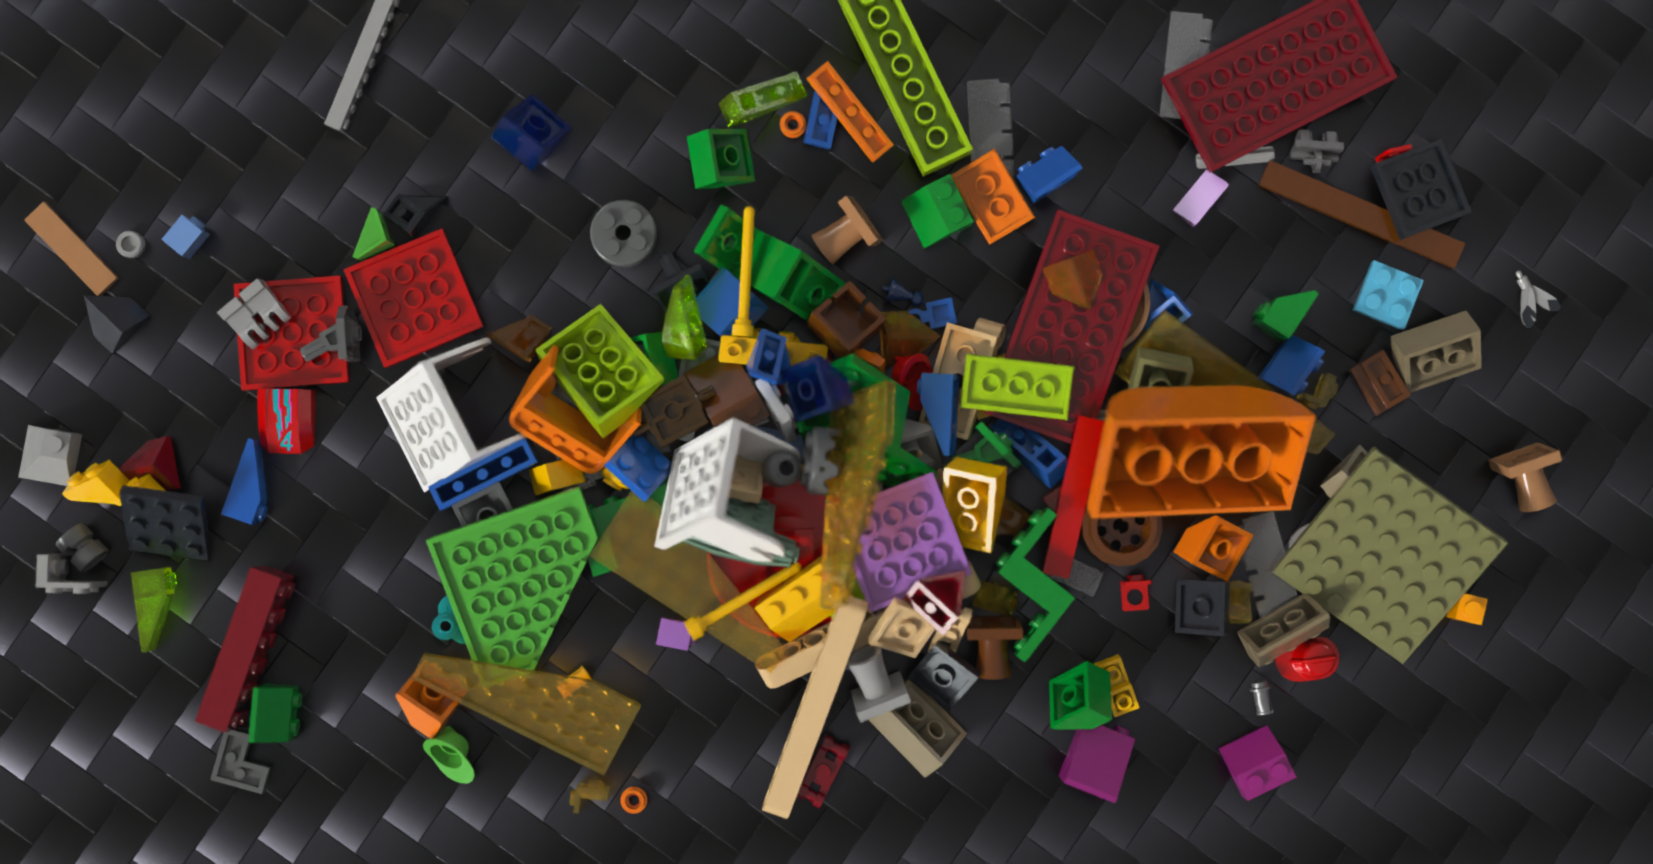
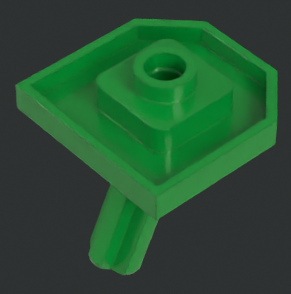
M983 422L979 423L976 428L985 437L974 446L975 449L952 457V460L955 457H961L990 464L1006 459L1015 469L1022 465L1014 455L1015 452L1011 448L1014 443L1004 432L1000 436L995 431L992 432Z

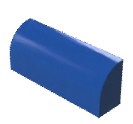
M523 438L428 486L439 510L443 511L493 484L501 482L538 463L539 457L531 439Z

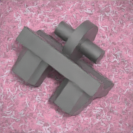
M1300 129L1290 151V159L1303 160V165H1312V172L1319 173L1321 166H1330L1331 162H1338L1340 153L1344 150V142L1338 141L1337 132H1323L1320 137L1321 141L1312 140V132L1310 130Z

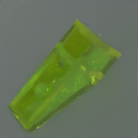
M794 72L731 92L718 104L730 128L807 97L798 73Z
M686 275L673 288L662 331V344L665 347L667 358L695 360L707 347L691 275Z
M171 567L131 573L142 653L156 649L174 597V588H176L177 580L175 573L171 571Z

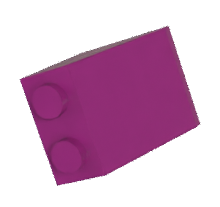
M1104 724L1094 729H1077L1059 777L1068 785L1115 803L1135 738L1129 735L1130 730L1116 724L1114 729Z

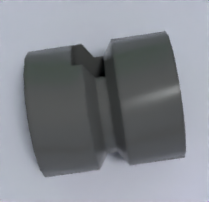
M84 522L72 527L56 542L57 548L65 556L72 557L71 563L80 573L93 568L109 552L99 539H92L94 534Z

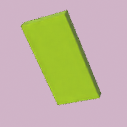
M966 353L960 407L1068 420L1074 366Z

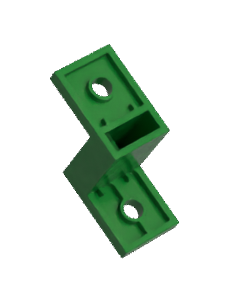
M721 205L694 250L695 253L720 270L724 267L739 281L743 218L728 207ZM754 227L751 289L784 305L808 322L811 313L828 298L831 299L832 295L846 283L803 251ZM729 236V242L724 246V241ZM817 290L815 297L812 299L814 291Z
M855 354L816 368L814 378L824 383L826 387L841 394L846 400L852 402L841 458L851 463L854 468L862 470L870 475L872 479L881 482L889 488L931 472L934 473L935 478L937 477L936 470L900 448L910 397L909 390Z
M1049 508L1036 509L1027 520L1030 523L1025 531L1019 530L1011 540L1013 547L1010 551H1003L994 562L997 565L994 570L1044 609L1042 613L1037 612L1028 624L1031 628L1025 635L1023 634V639H1015L1012 643V646L1015 647L1012 652L1024 662L1027 661L1075 599V597L1024 558L1057 514Z

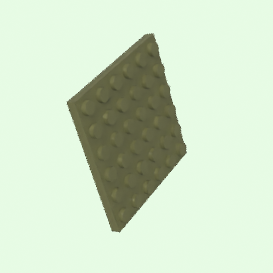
M1373 446L1273 567V573L1304 595L1309 594L1321 607L1403 664L1508 543L1506 539Z

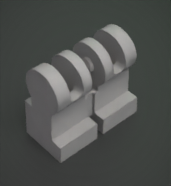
M256 279L239 293L241 298H233L217 312L253 350L259 346L258 341L253 336L254 331L264 340L270 337L265 330V326L255 319L257 314H260L264 324L274 331L280 328L273 317L275 313L285 323L292 318L286 308L279 302L276 295L264 280Z

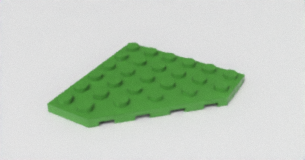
M580 486L426 539L483 688L534 671L598 539V533Z

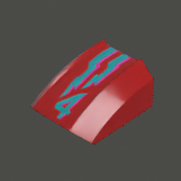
M259 388L257 391V409L261 446L268 453L302 454L314 447L316 391Z

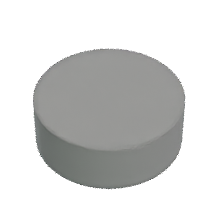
M125 231L118 236L116 248L121 255L128 258H136L144 252L145 240L137 232Z

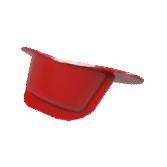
M922 353L915 354L914 356H896L894 358L895 366L891 374L892 380L910 391L908 407L915 411H922L923 405L920 400L921 395L917 392V383L922 373H933L930 361Z
M1315 637L1301 643L1296 649L1287 651L1277 657L1275 664L1278 672L1290 681L1319 680L1329 677L1336 671L1339 664V652L1331 640L1325 637Z

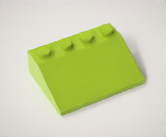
M601 304L535 349L541 361L554 345L559 347L553 371L556 383L602 438L624 424L664 381V377Z

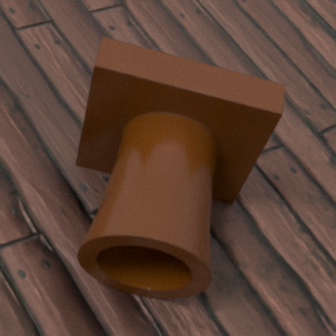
M971 616L965 630L968 640H978L975 668L981 672L979 678L998 680L1011 677L1008 639H1023V628L1018 616Z

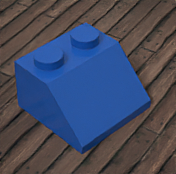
M1052 146L1040 154L1042 159L1033 164L1029 161L1017 169L1019 174L1015 177V180L1032 205L1076 177L1082 170L1081 165L1063 146L1056 150Z
M723 267L688 307L719 336L732 335V325H735V319H738L740 281ZM750 291L749 320H752L751 326H753L769 307Z

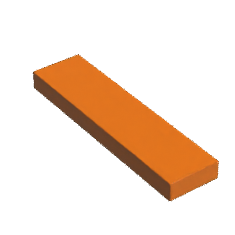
M829 61L825 62L806 78L871 162L876 161L894 145Z

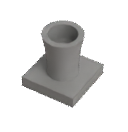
M869 645L857 649L850 654L847 666L854 674L860 686L850 691L860 722L911 703L901 672L887 674L880 647Z

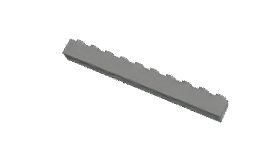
M375 0L324 123L328 127L340 132H344L348 128L350 115L355 112V103L362 95V86L368 80V71L374 66L375 54L381 49L380 42L382 37L385 38L387 34V25L392 21L394 8L398 7L400 0Z

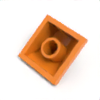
M1215 515L1187 528L1174 553L1191 564L1228 582L1254 535Z
M425 659L398 691L396 698L410 725L430 739H434L448 722L470 688Z

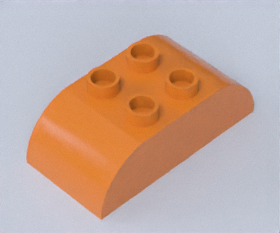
M1249 386L1142 387L1122 391L1115 395L1108 405L1088 498L1089 513L1092 518L1291 510L1315 415L1306 407L1290 398Z

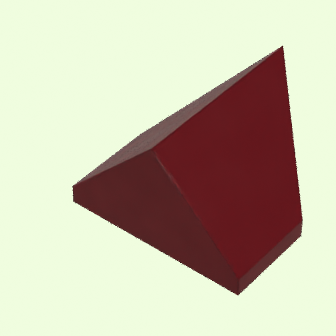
M171 436L147 441L119 468L129 480L135 477L139 479L150 474L165 491L180 489Z
M966 570L921 578L917 580L903 599L940 634L945 635L960 617Z

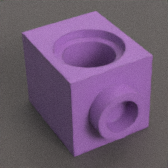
M664 616L661 618L656 645L688 651L690 645L695 646L696 640L694 641L690 636L683 620Z

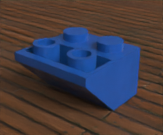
M1291 335L1289 339L1283 341L1257 381L1274 393L1285 397H1292L1295 394L1300 395L1308 385L1306 378L1311 371L1315 373L1322 365L1324 360L1321 357L1325 351Z

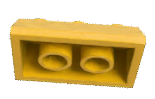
M822 555L804 567L800 572L761 596L756 603L755 609L772 631L788 642H791L832 615L842 593L852 597L855 596L827 558Z

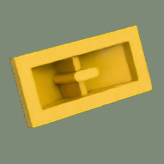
M565 460L547 463L529 470L535 496L586 482L584 472Z

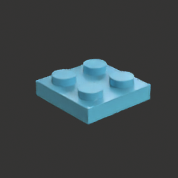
M1374 260L1371 262L1352 311L1404 330L1424 280Z

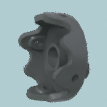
M616 200L606 204L595 214L591 223L590 239L593 248L606 263L620 267H633L653 254L658 230L654 218L644 206L635 201ZM620 226L630 228L631 235L627 240H619L616 237V231Z
M815 426L811 433L807 432L805 446H803L801 463L805 464L800 476V486L805 487L807 494L830 496V490L824 481L835 477L838 473L837 466L828 462V460L831 459V450L835 447V442L830 437L838 436L839 429Z

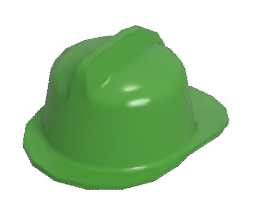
M445 726L434 739L425 740L423 744L424 750L447 777L459 783L467 784L473 781L475 772L467 759L469 744L463 736L450 726Z

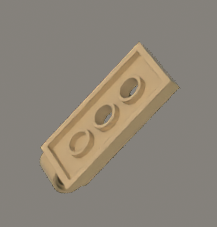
M979 318L972 330L947 322L933 373L962 374L964 376L966 353L997 357L998 350H1000L1006 335V325ZM960 388L957 437L970 440L979 410L960 407L962 388ZM923 407L919 423L931 426Z

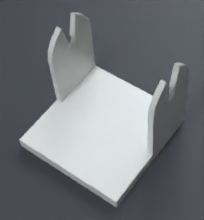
M489 338L474 341L419 363L377 397L424 492L429 491L428 486L523 438H528L520 433L477 452L437 373L440 369L456 364L482 351V347L492 344Z
M734 418L675 449L655 547L665 550L694 536L750 560L773 562L774 557L767 552L784 557V546L779 541L726 518L724 514L736 455L747 460L764 463L768 456L784 451L795 455L800 463L801 456L799 451L792 445Z

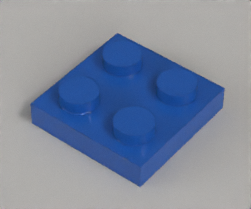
M633 434L604 466L645 502L670 474L672 462L642 435L635 437Z

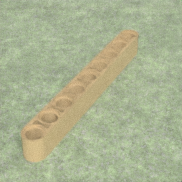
M970 561L968 563L972 574L965 577L962 599L973 595L981 587V582ZM888 606L870 612L869 607H867L851 652L870 644L867 637ZM830 623L769 651L757 659L755 667L768 688L780 687L813 671Z
M844 593L841 594L766 793L762 811L788 819L868 607L867 601Z

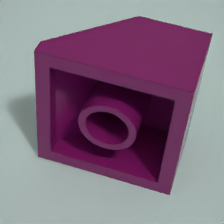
M1267 725L1219 748L1241 796L1248 801L1296 778L1283 749Z

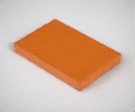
M995 148L951 175L964 203L989 245L1035 218L1034 213Z

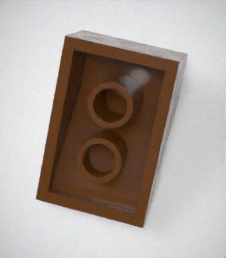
M718 353L684 373L697 392L710 385L713 386L716 396L703 401V405L715 428L732 418L753 427L770 417L768 410L741 364L720 362Z

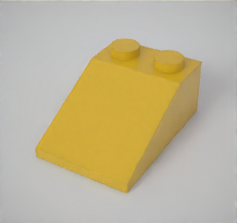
M955 457L944 468L943 499L962 547L987 553L992 552L1005 495L1007 467Z

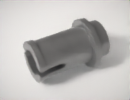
M1267 680L1252 682L1250 692H1253L1257 715L1273 713L1274 710L1269 694L1271 685H1268Z

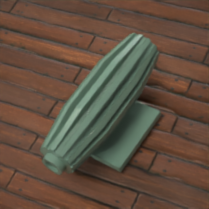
M728 497L724 517L776 539L784 546V557L767 552L774 557L773 562L755 561L740 557L694 536L684 540L685 543L713 555L765 566L790 567L791 562H797L800 547L795 546V540L773 531L776 505L760 499L758 504Z

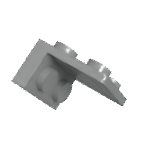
M63 553L37 555L36 587L46 588V593L71 592L73 588V593L85 594L99 592V587L108 586V581L66 580L70 563L66 559L67 556Z

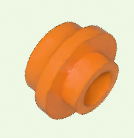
M787 112L780 120V129L785 136L797 138L805 132L806 120L799 112ZM796 121L798 127L792 130L788 127V123Z
M636 786L627 788L622 793L620 799L623 809L631 814L644 810L648 800L645 791ZM630 796H638L639 803L632 804L629 800Z

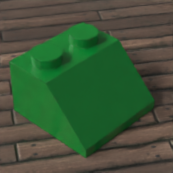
M706 129L687 136L695 189L720 188L755 181L747 129Z
M950 174L924 186L901 201L924 249L972 226L974 222Z
M1314 290L1279 297L1269 302L1266 301L1264 304L1261 303L1252 315L1256 318L1252 325L1277 342L1289 339L1319 293Z
M670 331L647 333L630 338L664 377L663 383L658 388L678 378Z
M1086 661L1049 681L1050 728L1054 730L1094 729L1112 720L1109 671Z
M266 683L253 688L249 743L289 742L294 739L295 735H298L300 721L296 719L297 709H300L302 703V693H299V686Z

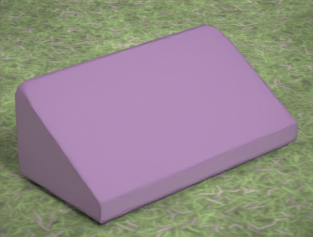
M1206 169L1172 211L1190 226L1194 227L1229 184L1215 174L1209 173Z

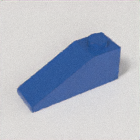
M922 373L917 383V392L921 395V403L943 455H956L960 375Z
M999 419L990 427L999 436L1004 432L1014 443L1011 447L1015 452L1014 455L1034 476L1050 489L1064 477L1067 465L1066 456L1036 431Z
M248 438L221 514L256 525L259 524V521H263L267 514L268 506H265L267 492L260 440Z

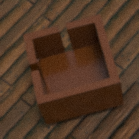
M848 281L835 292L831 299L828 298L811 313L806 324L839 359L854 354L881 330L887 319L871 302L866 304L861 315L858 313L866 297L851 281Z

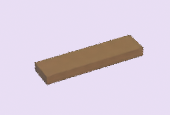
M42 202L25 219V222L97 296H102L120 279L46 202Z

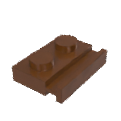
M1380 350L1348 370L1375 416L1411 396L1384 350Z

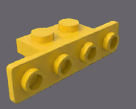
M754 328L753 337L722 335L719 361L747 364L761 329ZM779 331V335L787 337L786 346L792 369L816 371V368L826 365L828 347L825 344L804 343L799 340L798 336H794L795 333Z

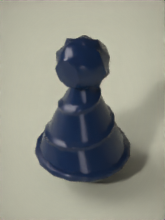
M894 277L889 287L884 285L882 287V290L887 292L886 303L910 300L914 306H918L924 301V296L921 292L911 293L896 281Z

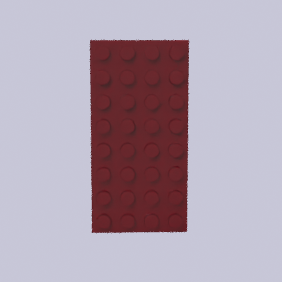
M1315 0L1163 76L1161 81L1209 173H1212L1395 80L1397 75L1357 0Z
M1057 210L1004 358L1074 366L1068 420L986 410L984 413L1071 444L1078 415L1093 419L1098 417L1159 245Z

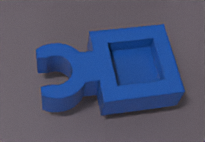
M952 297L926 303L927 311L912 309L908 312L910 316H920V322L911 325L914 330L922 329L926 323H930L932 330L946 327L947 322L955 325L958 324Z

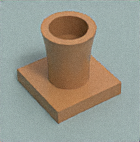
M845 196L838 201L846 215L811 235L820 251L832 265L861 239H864L868 246H877L884 241L854 197Z
M1535 443L1488 460L1491 470L1506 477L1514 478L1519 511H1538L1548 508L1557 502L1543 467L1562 461L1559 450L1541 443Z

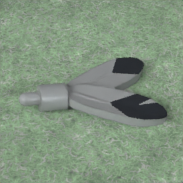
M1516 271L1518 277L1516 281L1522 290L1521 320L1526 327H1532L1536 320V303L1549 311L1560 310L1561 307L1556 298L1542 289L1531 285L1526 275L1523 276L1521 271Z

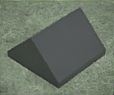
M497 482L452 505L461 526L513 509L501 482Z

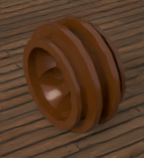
M1086 504L1080 529L1081 537L1088 551L1100 561L1115 566L1135 565L1148 558L1158 546L1163 531L1161 515L1143 516L1144 523L1142 525L1136 524V516L1092 518ZM1116 519L1125 522V527L1121 532L1113 528V523ZM1099 526H1104L1105 535H1098L1097 528ZM1134 534L1140 538L1135 545L1130 542V537ZM1118 540L1120 542L1118 550L1111 548L1112 541Z

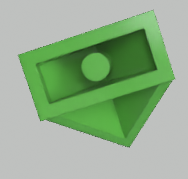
M373 207L370 209L352 256L360 261L370 259L397 246L382 212Z

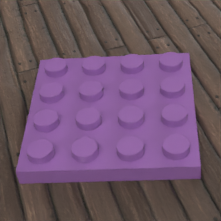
M933 472L831 511L865 600L868 602L870 612L889 606L894 598L904 600L905 595L917 580L921 578L966 570L965 577L972 574Z

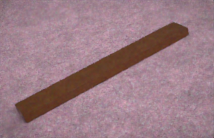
M1271 160L1267 163L1258 184L1262 188L1452 269L1456 267L1466 244L1433 229H1428L1400 240L1388 210Z

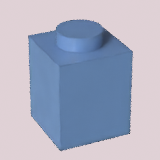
M181 215L161 240L181 256L190 259L210 234L204 230L206 225L195 216L189 218Z

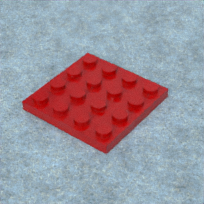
M442 228L343 269L384 368L484 328L448 238Z
M342 276L265 281L292 318L285 323L275 313L273 317L280 328L274 331L264 324L260 314H257L255 319L265 326V330L270 337L264 340L254 331L253 336L259 343V346L254 350L237 334L241 390L350 382L349 361L340 360L338 358V351H327L309 362L303 358L300 351L302 347L320 337L319 333L336 324L338 307L345 306ZM251 283L234 284V297L241 298L239 293Z

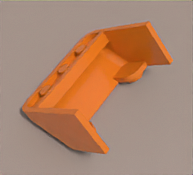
M554 345L531 372L511 410L509 422L515 430L585 473L594 474L604 467L640 425L642 408L640 406L624 424L602 438L580 411L551 394L556 385V377L553 371L559 347Z

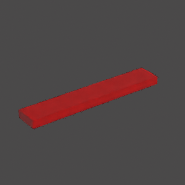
M1078 415L1055 511L1057 515L1053 520L1041 571L1044 574L1069 579L1105 421Z

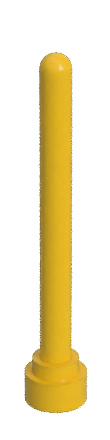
M747 206L744 209L738 319H735V325H732V336L753 337L754 326H751L752 320H749L755 214L754 208L751 206Z
M798 562L792 563L790 567L782 569L702 618L698 616L687 619L683 623L694 641L704 635L703 632L707 630L706 627L801 571V565Z

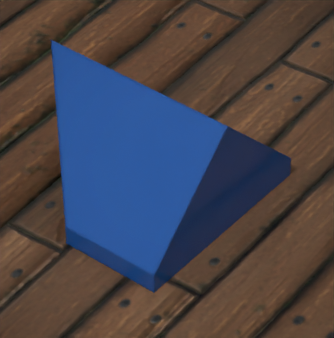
M1151 278L1149 285L1150 310L1143 330L1156 344L1193 313L1175 292Z
M765 329L760 330L746 364L750 376L775 385L795 384L786 346L787 337Z

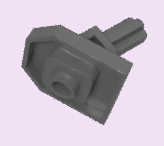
M339 306L336 324L319 333L320 337L300 349L301 355L307 362L327 351H338V358L340 360L361 362L359 341L362 340V329L358 325L354 308Z

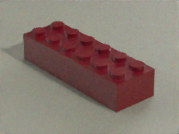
M265 565L250 567L195 720L196 723L224 733L239 728L246 723L250 713L247 707L250 699L252 700L253 688L259 686L256 682L259 674L262 675L266 669L268 659H265L268 648L272 649L277 638V634L274 633L277 623L281 624L286 613V609L283 608L286 598L289 599L292 596L295 588V583H292L293 575Z

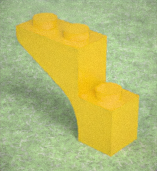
M107 460L99 465L97 463L92 464L85 472L80 473L78 471L67 480L68 486L62 494L71 501L109 503L121 506L119 492L123 485L165 491V489L150 474L139 479L135 477L129 480L110 460Z

